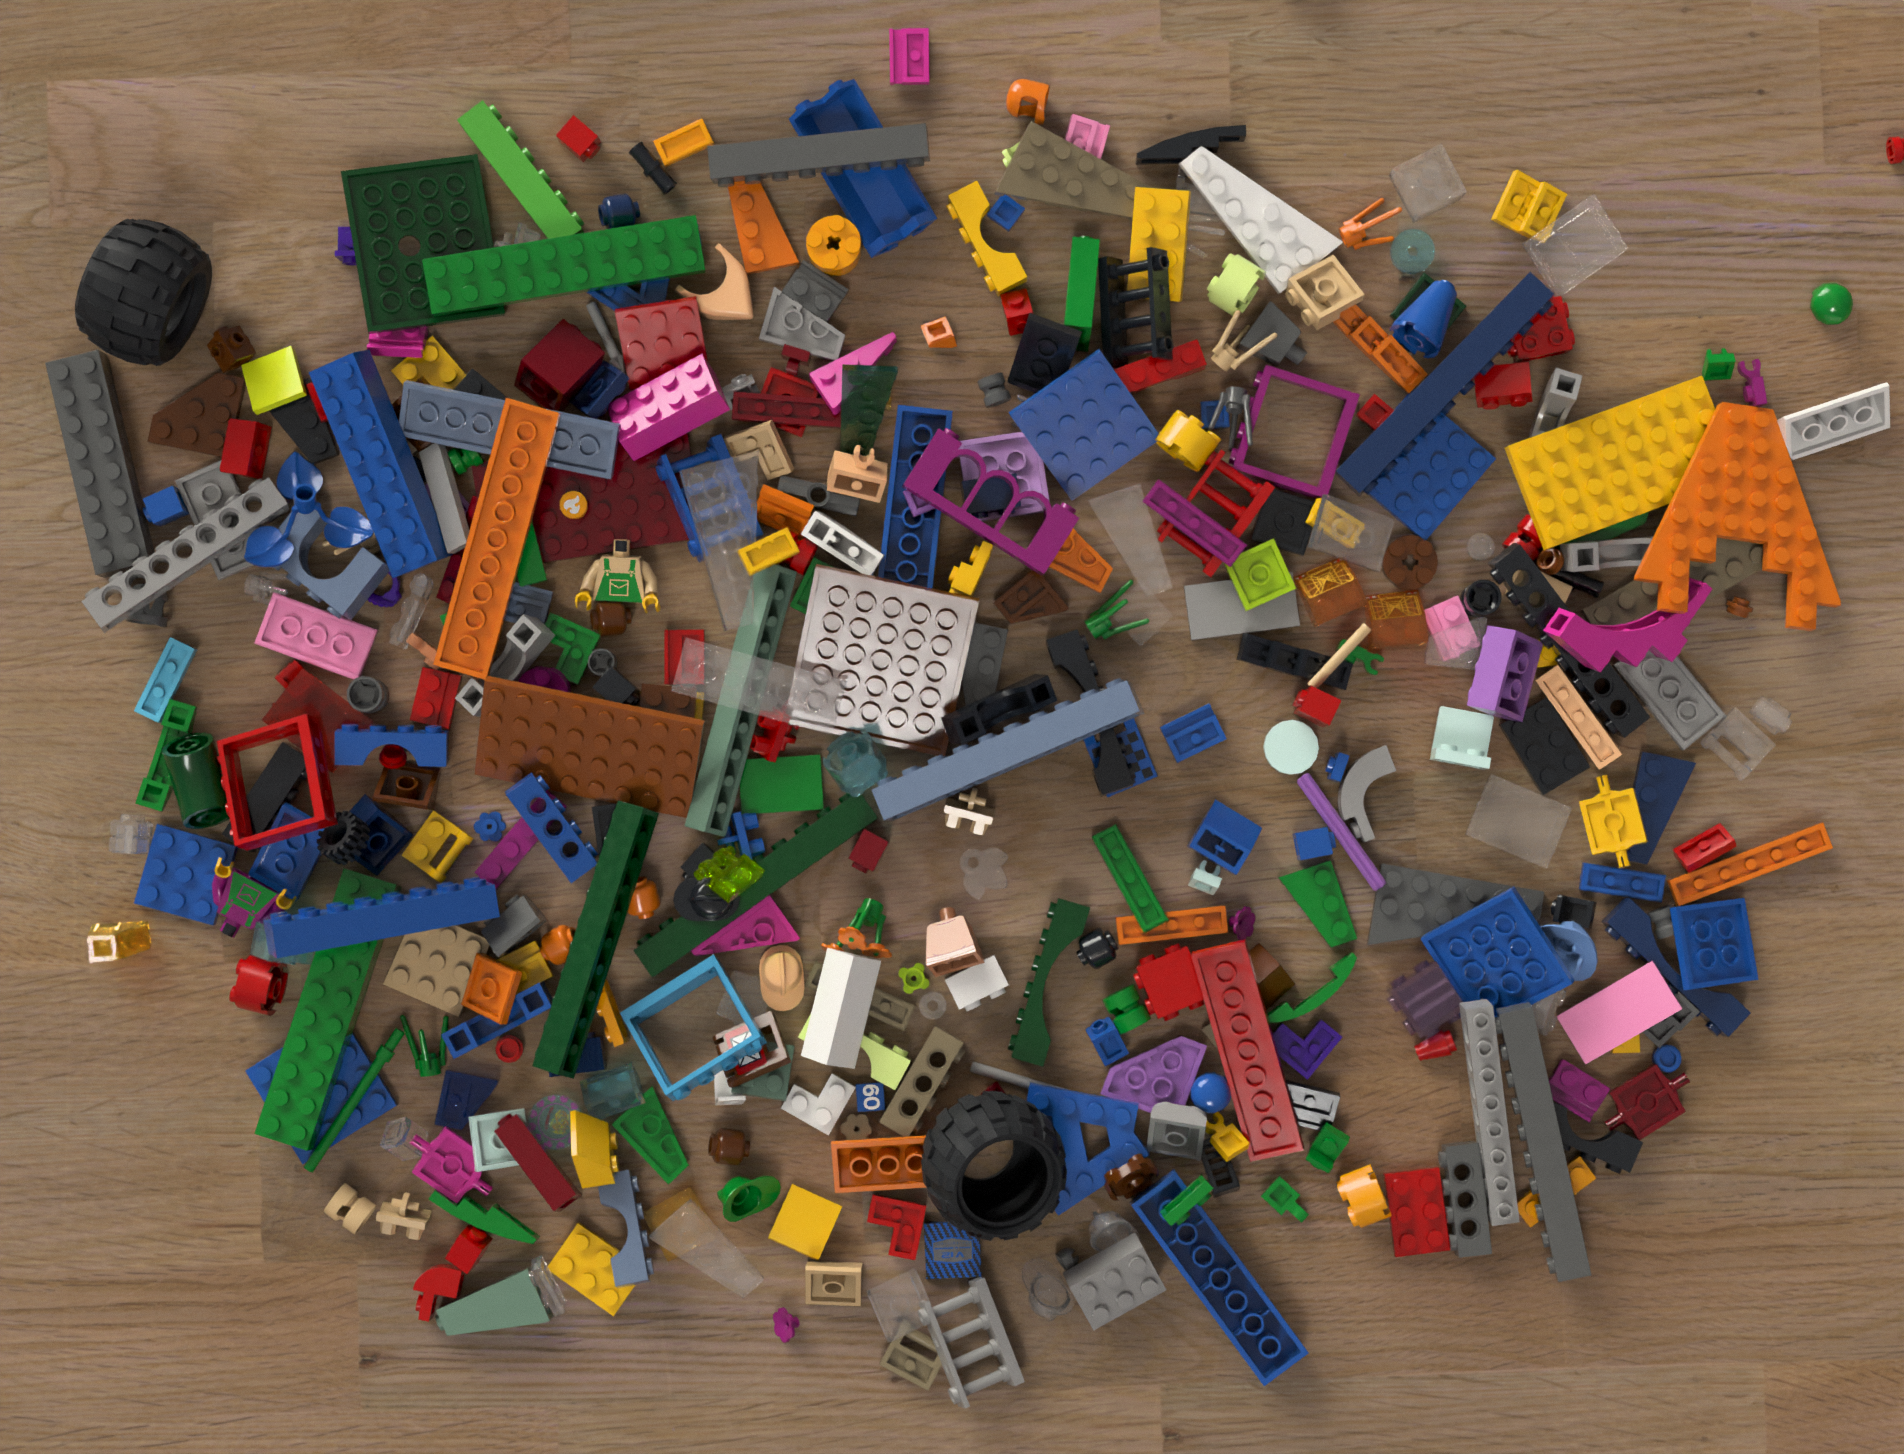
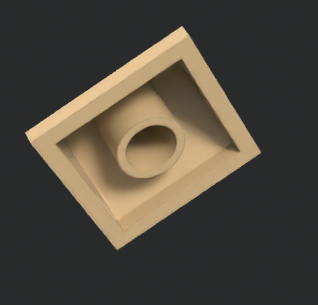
M807 1261L805 1268L806 1304L861 1306L863 1263Z

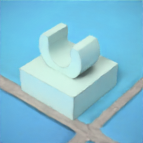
M1203 860L1198 869L1196 868L1191 875L1188 886L1214 895L1222 878L1218 877L1220 866L1217 865L1213 873H1207L1205 870L1207 861Z

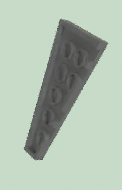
M1380 864L1379 872L1385 879L1386 884L1375 892L1367 945L1422 937L1426 933L1515 886ZM1515 887L1534 918L1540 919L1544 891Z

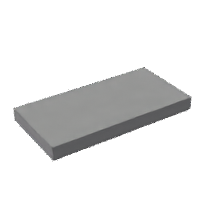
M221 460L175 480L194 526L202 522V517L209 511L214 509L218 511L226 506L225 502L230 497L236 494L242 495L234 474L220 472ZM234 516L228 517L224 525L230 528L235 527L239 519ZM206 532L202 535L201 541L210 543L215 539L216 534ZM248 538L211 562L218 580L221 581L255 566L244 559Z
M1289 572L1294 582L1293 572ZM1231 580L1184 586L1191 641L1300 626L1295 589L1245 612Z
M1648 650L1645 658L1637 667L1621 661L1613 665V668L1682 751L1726 716L1678 656H1676L1673 662L1656 657Z

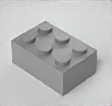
M1136 1233L1063 1272L1070 1290L1093 1330L1166 1291L1161 1278Z

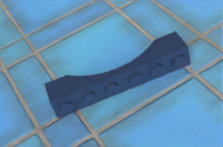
M1623 898L1601 921L1606 926L1604 931L1615 941L1620 939L1627 945L1625 951L1635 960L1640 958L1646 964L1654 961L1674 995L1678 992L1684 995L1700 1011L1695 1017L1699 1015L1707 1021L1705 1024L1706 1028L1715 1036L1720 1034L1729 1037L1751 1014L1732 994L1713 992L1702 988L1683 990L1681 976L1667 963L1657 947L1650 917L1630 898Z

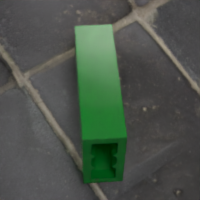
M1090 236L1072 238L1063 324L1082 331L1076 351L1088 352L1100 243V239H1093Z

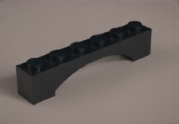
M1078 629L1046 640L1045 644L1054 669L1060 667L1067 672L1084 693L1092 689L1098 690V692L1105 690L1103 685L1099 687L1097 685L1095 676L1099 675L1094 660H1088L1086 651L1089 650V645L1084 634L1079 635ZM1117 726L1099 733L1098 767L1092 770V774L1101 797L1133 786L1132 779L1136 778L1132 764H1126L1123 756L1127 752L1122 737H1116L1113 729Z

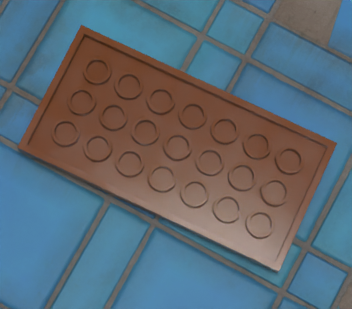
M487 676L483 689L475 775L517 783L532 772L536 778L541 775L549 786V790L611 803H617L619 800L654 812L687 818L695 789L705 720Z

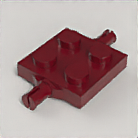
M1657 1064L1649 1066L1608 1092L1616 1105L1618 1114L1604 1121L1605 1125L1611 1132L1624 1123L1631 1129L1637 1140L1643 1139L1686 1112L1679 1101L1676 1090L1690 1083V1080L1683 1072L1670 1081L1663 1075Z

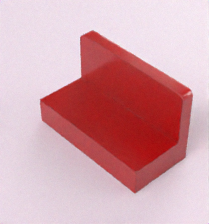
M230 418L226 431L220 472L242 475L251 479H262L272 427L256 421Z

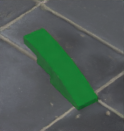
M435 1190L429 1197L430 1201L451 1215L481 1230L534 1244L540 1237L497 1203L488 1211L469 1195L457 1204L438 1190Z

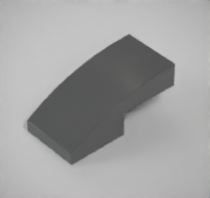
M1680 992L1675 994V997L1683 1009L1643 1031L1659 1048L1678 1030L1681 1031L1700 1012Z

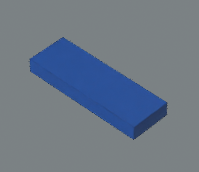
M1582 863L1579 890L1662 902L1666 875Z

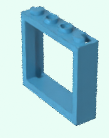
M714 954L620 1012L663 1092L672 1101L686 1098L691 1094L692 1089L698 1085L703 1086L714 1080V1075L722 1070L728 1071L734 1068L739 1063L738 1060L746 1055L752 1056L762 1049V1045L767 1043L724 966ZM718 975L752 1036L673 1084L643 1032L640 1023Z

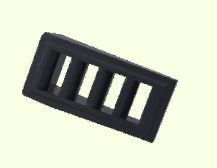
M1210 1138L1203 1142L1201 1162L1207 1180L1213 1187L1211 1190L1213 1198L1239 1190L1240 1184L1231 1160L1228 1162L1224 1160L1209 1165V1160L1221 1157L1218 1151L1205 1154L1204 1150L1213 1147L1210 1143ZM1224 1167L1227 1168V1172L1213 1176L1212 1171ZM1230 1178L1231 1183L1217 1187L1216 1182Z

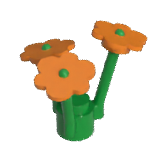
M865 898L846 929H839V941L837 944L831 943L826 945L822 943V949L827 951V948L844 951L841 947L845 944L853 950L856 948L861 949L862 954L865 956H873L875 958L892 957L890 950L885 949V946L881 944L882 929L886 916L882 914L884 906L874 899ZM876 923L875 943H871L869 947H866V937L860 932L862 925L873 927Z

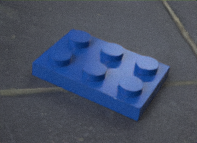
M285 803L282 805L270 830L312 817ZM325 828L262 846L248 875L279 893L283 889H287L284 895L290 899L296 896L295 901H297L322 854L317 848L319 846L317 839L321 838L318 835L319 831H324Z

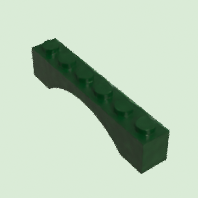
M1057 898L1056 903H1050L1047 918L1051 919L1049 929L1043 928L1039 944L1043 945L1041 956L1035 955L1031 970L1035 971L1033 982L1027 981L1023 997L1028 998L1025 1009L1019 1008L1015 1022L1020 1025L1017 1035H1011L1007 1050L1012 1051L1011 1058L1041 1067L1044 1066L1051 1042L1043 1016L1045 981L1051 966L1059 954L1073 940L1083 934L1090 907Z

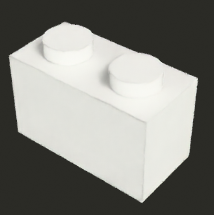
M994 955L984 959L985 963L966 968L945 978V982L959 1010L964 1007L966 1011L972 1010L981 1005L980 999L988 995L991 999H994L1006 993L1004 987L1009 984Z

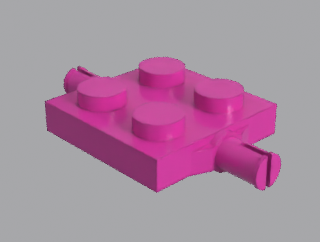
M445 1126L437 1138L430 1143L418 1136V1134H415L414 1139H411L409 1144L422 1151L421 1159L412 1169V1173L456 1204L473 1187L484 1194V1196L491 1192L493 1186L480 1179L482 1171L475 1172L472 1144Z

